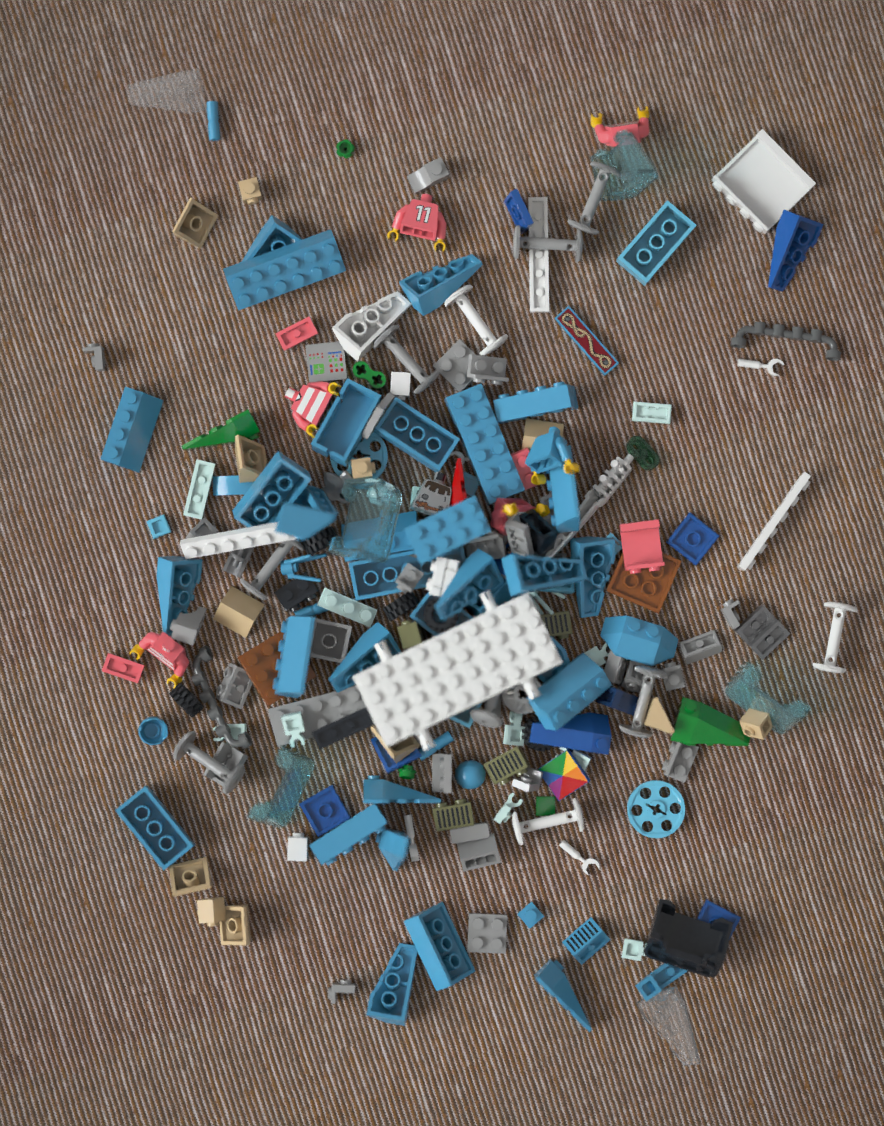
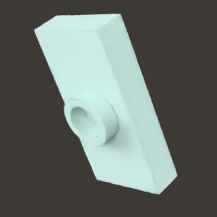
M634 401L632 421L670 424L672 405Z

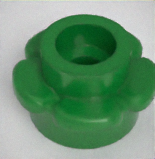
M347 139L338 142L336 145V152L340 157L350 158L355 151L354 145Z
M409 765L398 769L399 778L414 779V775L417 773L416 770H413V766Z

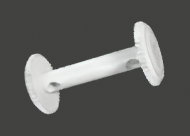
M466 285L449 296L444 305L447 307L454 302L459 305L486 343L487 347L479 353L481 356H486L504 344L508 335L505 334L498 339L495 338L465 296L473 288L472 285Z
M826 602L824 606L833 608L834 614L824 664L813 663V667L827 672L844 673L846 669L835 667L846 611L857 612V608L844 603ZM838 613H841L840 618L837 617Z
M572 799L574 810L522 822L518 821L517 813L513 812L512 822L518 843L524 845L522 833L577 821L580 832L583 831L584 820L578 800Z

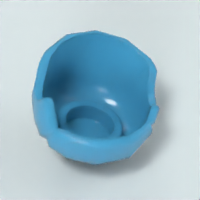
M157 716L144 719L138 728L139 737L148 745L161 744L168 737L167 724Z
M475 760L461 762L455 770L457 784L464 789L478 788L485 781L486 771L483 765Z

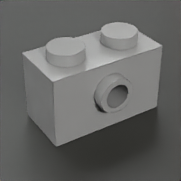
M494 833L490 834L489 838L457 843L463 872L501 863Z

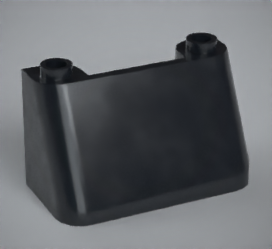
M660 898L644 946V955L650 959L705 977H716L725 962L734 922L728 921L725 918H718L710 924L676 913V906L672 901Z

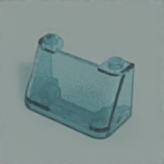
M628 130L617 131L613 138L615 142H618V145L611 151H608L606 148L599 149L590 157L591 162H600L621 172V178L610 174L600 201L634 198L658 178L656 167L633 133L628 132ZM592 167L595 181L599 173V169Z
M345 479L342 494L344 499L350 502L342 537L335 536L331 539L328 552L336 556L372 562H386L390 555L402 502V494L399 489L382 479Z
M743 662L726 685V696L746 711L750 708L769 713L774 732L778 734L789 732L808 714L811 707L801 700H795L790 705L784 703L782 706L756 687L760 680V671L750 662Z
M284 745L280 746L275 761L277 766L286 772L271 803L268 801L266 803H256L251 807L247 815L248 818L277 828H283L288 824L314 770V762L311 758Z

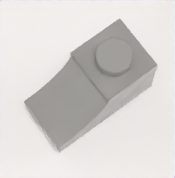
M440 157L408 175L407 179L414 194H417L448 179L449 173Z
M199 606L192 613H179L177 620L173 619L170 630H173L171 638L194 645L203 625L207 609Z

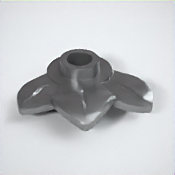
M345 470L340 476L331 472H325L324 484L326 487H323L322 490L329 500H338L344 504L351 502L354 498V490L352 488L353 478L349 472Z

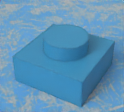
M532 901L517 913L529 929L544 917Z

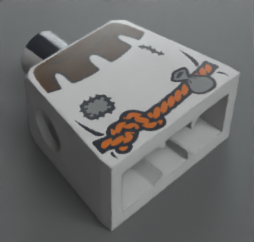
M436 472L433 481L429 479L423 481L409 509L432 516L448 508L452 488L444 485L446 475Z

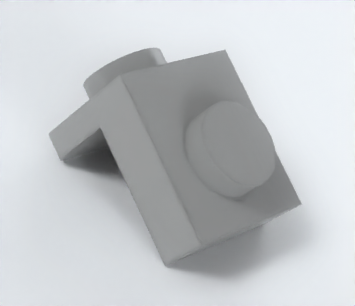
M342 979L340 983L333 982L332 987H328V999H331V1004L336 1003V993H355L356 983H352V980Z

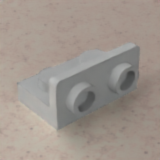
M469 354L467 377L474 378L473 382L485 383V380H491V384L502 385V381L509 382V378H505L507 359Z
M519 514L511 516L505 523L511 552L522 556L534 555L528 525L520 522Z
M230 663L224 671L222 683L217 687L216 699L242 709L253 683L244 668Z
M672 741L668 751L671 752L669 760L665 759L661 770H664L663 774L685 783L699 747Z
M451 753L432 754L433 792L452 793Z

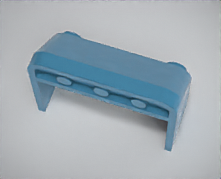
M307 485L293 504L284 502L275 532L291 535L296 539L304 541L334 522L338 512L322 489Z

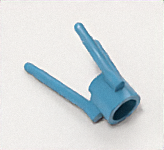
M308 554L282 560L280 563L282 575H287L288 579L321 582L320 578L297 575L295 572L299 571L298 563L326 557L327 554L314 556Z

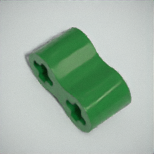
M364 361L354 364L353 374L357 379L367 381L375 390H381L385 387L386 377L382 372L371 370ZM364 366L366 373H361L360 375H358L357 368H362ZM380 376L382 384L378 383L377 385H374L375 382L373 378H378Z

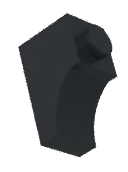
M534 509L520 514V522L528 525L533 550L538 555L554 549L558 532Z

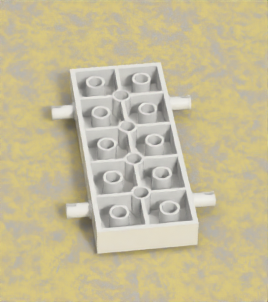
M488 590L486 591L488 599L484 593L479 595L487 610L485 611L486 613L396 656L391 655L385 640L380 642L383 650L379 643L374 645L381 662L352 677L386 748L415 735L418 736L424 751L429 749L426 741H428L431 748L436 746L428 731L430 727L520 684L524 686L529 700L535 698L532 691L536 697L541 695L533 680L535 679L534 677L561 665L562 660L529 593L499 606L496 604L491 591Z

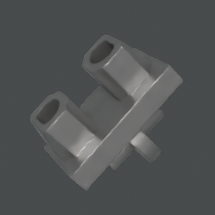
M254 547L231 551L223 570L241 578Z

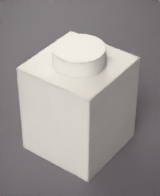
M391 372L390 393L400 400L410 397L411 373Z
M293 833V836L288 837L287 861H307L308 837H304V833Z

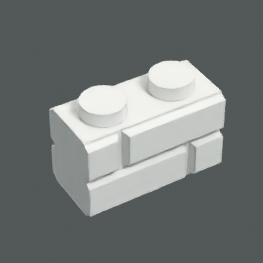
M438 556L436 560L432 559L430 571H434L432 579L428 578L426 590H430V595L442 596L456 575L460 561Z

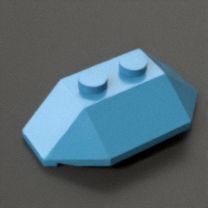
M630 616L605 617L600 634L614 655L649 666H655L674 658L679 640L663 626Z

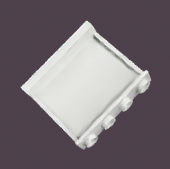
M763 129L712 178L714 188L719 192L723 191L727 196V201L733 206L736 205L740 209V214L745 219L749 218L754 223L753 227L759 233L763 232L764 234L780 220L784 209L789 211L816 184Z

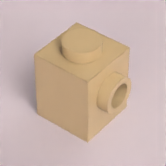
M257 177L238 182L244 204H256L259 200L263 199Z
M370 457L351 459L353 481L372 479V474L376 473L375 463L370 461Z
M750 708L740 720L744 735L762 740L765 739L773 727L769 713Z
M224 897L197 900L199 923H207V926H218V922L226 920Z

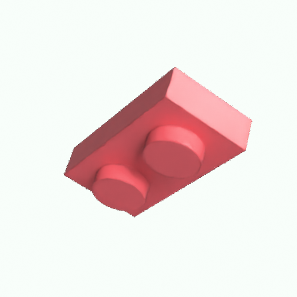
M307 317L275 334L283 350L286 351L318 335V332L310 317Z
M528 448L511 454L525 490L537 486L531 482V477L534 473L525 464L529 454Z
M108 653L102 671L139 684L145 665Z

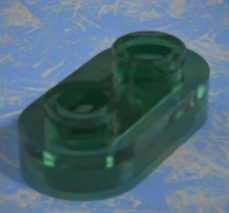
M633 436L627 441V451L643 469L650 471L658 466L659 456L644 438Z

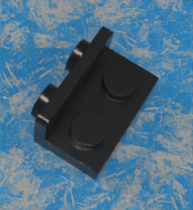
M307 572L302 574L303 576H309ZM294 579L274 593L284 607V610L286 612L290 610L292 613L301 607L300 603L304 600L309 602L316 598L318 589L313 581Z

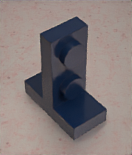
M610 687L597 697L595 702L634 716L639 697Z

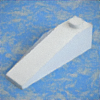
M396 291L379 299L376 303L369 306L366 305L354 313L346 314L332 327V330L343 349L358 362L371 350L376 339L390 328L411 306V303Z

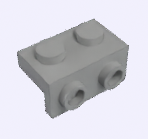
M497 531L488 532L485 537H477L463 544L466 545L467 557L478 548L493 557L494 560L507 556L504 535L497 534Z
M222 742L213 758L233 771L238 765H244L248 756L235 747ZM206 768L204 775L224 786L225 780Z

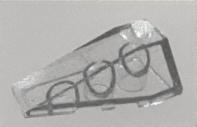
M199 68L126 85L129 105L154 107L169 111L174 110L182 113L207 110Z
M677 986L663 988L660 993L647 1002L643 998L636 1003L645 1021L648 1024L652 1023L658 1030L657 1035L660 1038L664 1037L670 1044V1050L684 1066L701 1063L686 1004Z

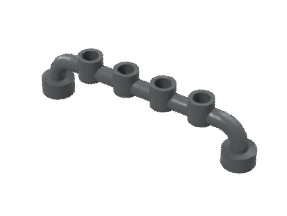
M754 322V326L750 325L740 328L737 331L736 337L731 338V347L746 348L747 340L743 338L746 333H753L759 336L768 335L775 338H791L797 341L806 340L813 343H826L830 346V350H826L825 359L831 361L841 360V351H838L836 341L832 337L822 335L823 331L819 329H812L811 333H804V328L792 327V331L784 330L785 326L781 324H774L773 328H766V323Z
M205 645L199 649V654L193 660L192 667L195 675L191 679L195 686L200 685L203 692L199 694V697L204 704L208 702L211 708L207 711V714L211 721L215 719L217 721L218 727L215 728L217 736L219 738L224 737L227 744L232 747L242 746L246 749L253 745L250 735L245 731L238 735V740L233 739L230 727L223 718V712L215 701V694L210 689L207 677L200 668L202 660L208 662L213 659L211 649Z

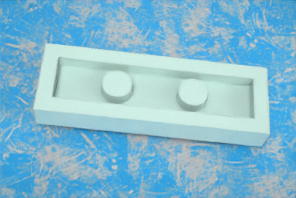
M196 459L183 513L184 516L203 519L215 463Z
M324 588L317 604L322 608L368 627H371L378 611L375 608L327 588Z

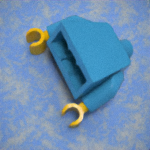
M550 427L547 434L538 436L526 458L525 464L534 473L531 477V482L535 485L546 483V476L539 473L562 466L564 461L566 463L564 471L567 474L579 471V465L571 462L570 459L572 457L567 441L559 435L560 430L557 427Z

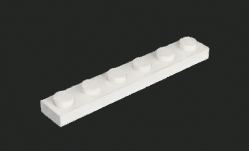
M528 197V212L534 222L529 228V237L548 238L547 197ZM529 249L530 313L549 312L548 250Z
M803 472L737 566L739 569L745 571L753 567L756 562L754 557L757 553L761 554L767 546L765 542L768 537L772 538L778 530L776 526L779 521L783 523L789 513L786 511L790 505L792 507L795 506L800 498L797 496L801 490L805 491L811 483L809 481L811 477L809 474Z
M277 522L182 539L180 547L185 558L191 559L289 541L296 538L291 535L275 532Z

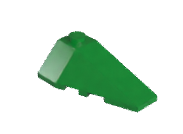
M247 409L226 420L225 426H216L209 431V434H202L181 447L184 451L232 444L235 443L236 435L254 441L259 438L258 434L261 431L251 412Z
M685 697L682 698L673 727L674 732L671 736L672 741L689 746H696V744H707V746H713L714 744H724L725 746L749 745L750 737L743 734L739 721L702 702Z

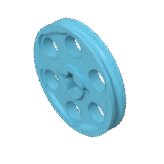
M374 432L368 439L364 438L358 444L352 456L357 455V452L360 451L361 455L365 456L364 458L370 456L371 462L378 460L382 466L376 473L372 474V479L353 481V485H366L374 482L382 475L386 468L388 460L387 448L382 438ZM374 441L379 442L381 445L380 450L377 452L370 449V444ZM350 459L348 463V469L346 471L349 472V474L352 476ZM331 460L334 472L340 476L342 472L337 468L338 463Z
M660 780L647 781L639 785L631 793L627 803V815L631 825L640 834L649 838H663L674 833L682 824L685 816V803L680 792L671 784ZM666 786L670 789V795L663 798L660 796L659 790ZM642 788L650 789L651 795L649 798L644 799L641 797L640 791ZM672 803H678L681 807L680 811L676 814L670 811ZM646 804H649L651 806H656L657 804H659V809H661L662 812L666 813V815L656 812L655 815L652 814L653 810ZM634 805L642 807V813L638 816L633 815L631 812ZM664 820H669L672 823V827L668 831H664L661 828ZM645 821H650L653 824V828L649 832H645L642 829V824Z

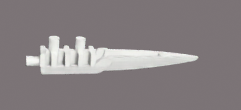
M628 453L624 460L620 457L613 460L610 464L611 470L606 469L604 472L606 476L601 475L599 477V485L594 484L593 489L589 490L584 496L585 500L579 506V530L599 507L606 504L632 471V467L629 464L633 461L634 457ZM578 531L559 533L554 549L548 551L545 557L553 558Z

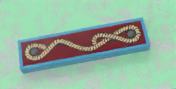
M570 306L554 318L604 376L619 364Z

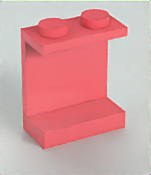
M659 519L619 525L625 571L630 570V574L642 573L641 569L649 568V571L661 570L660 566L665 565L660 543Z

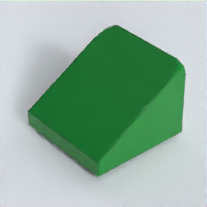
M536 796V816L555 814V796Z

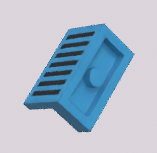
M590 917L562 943L582 965L607 944L610 938Z

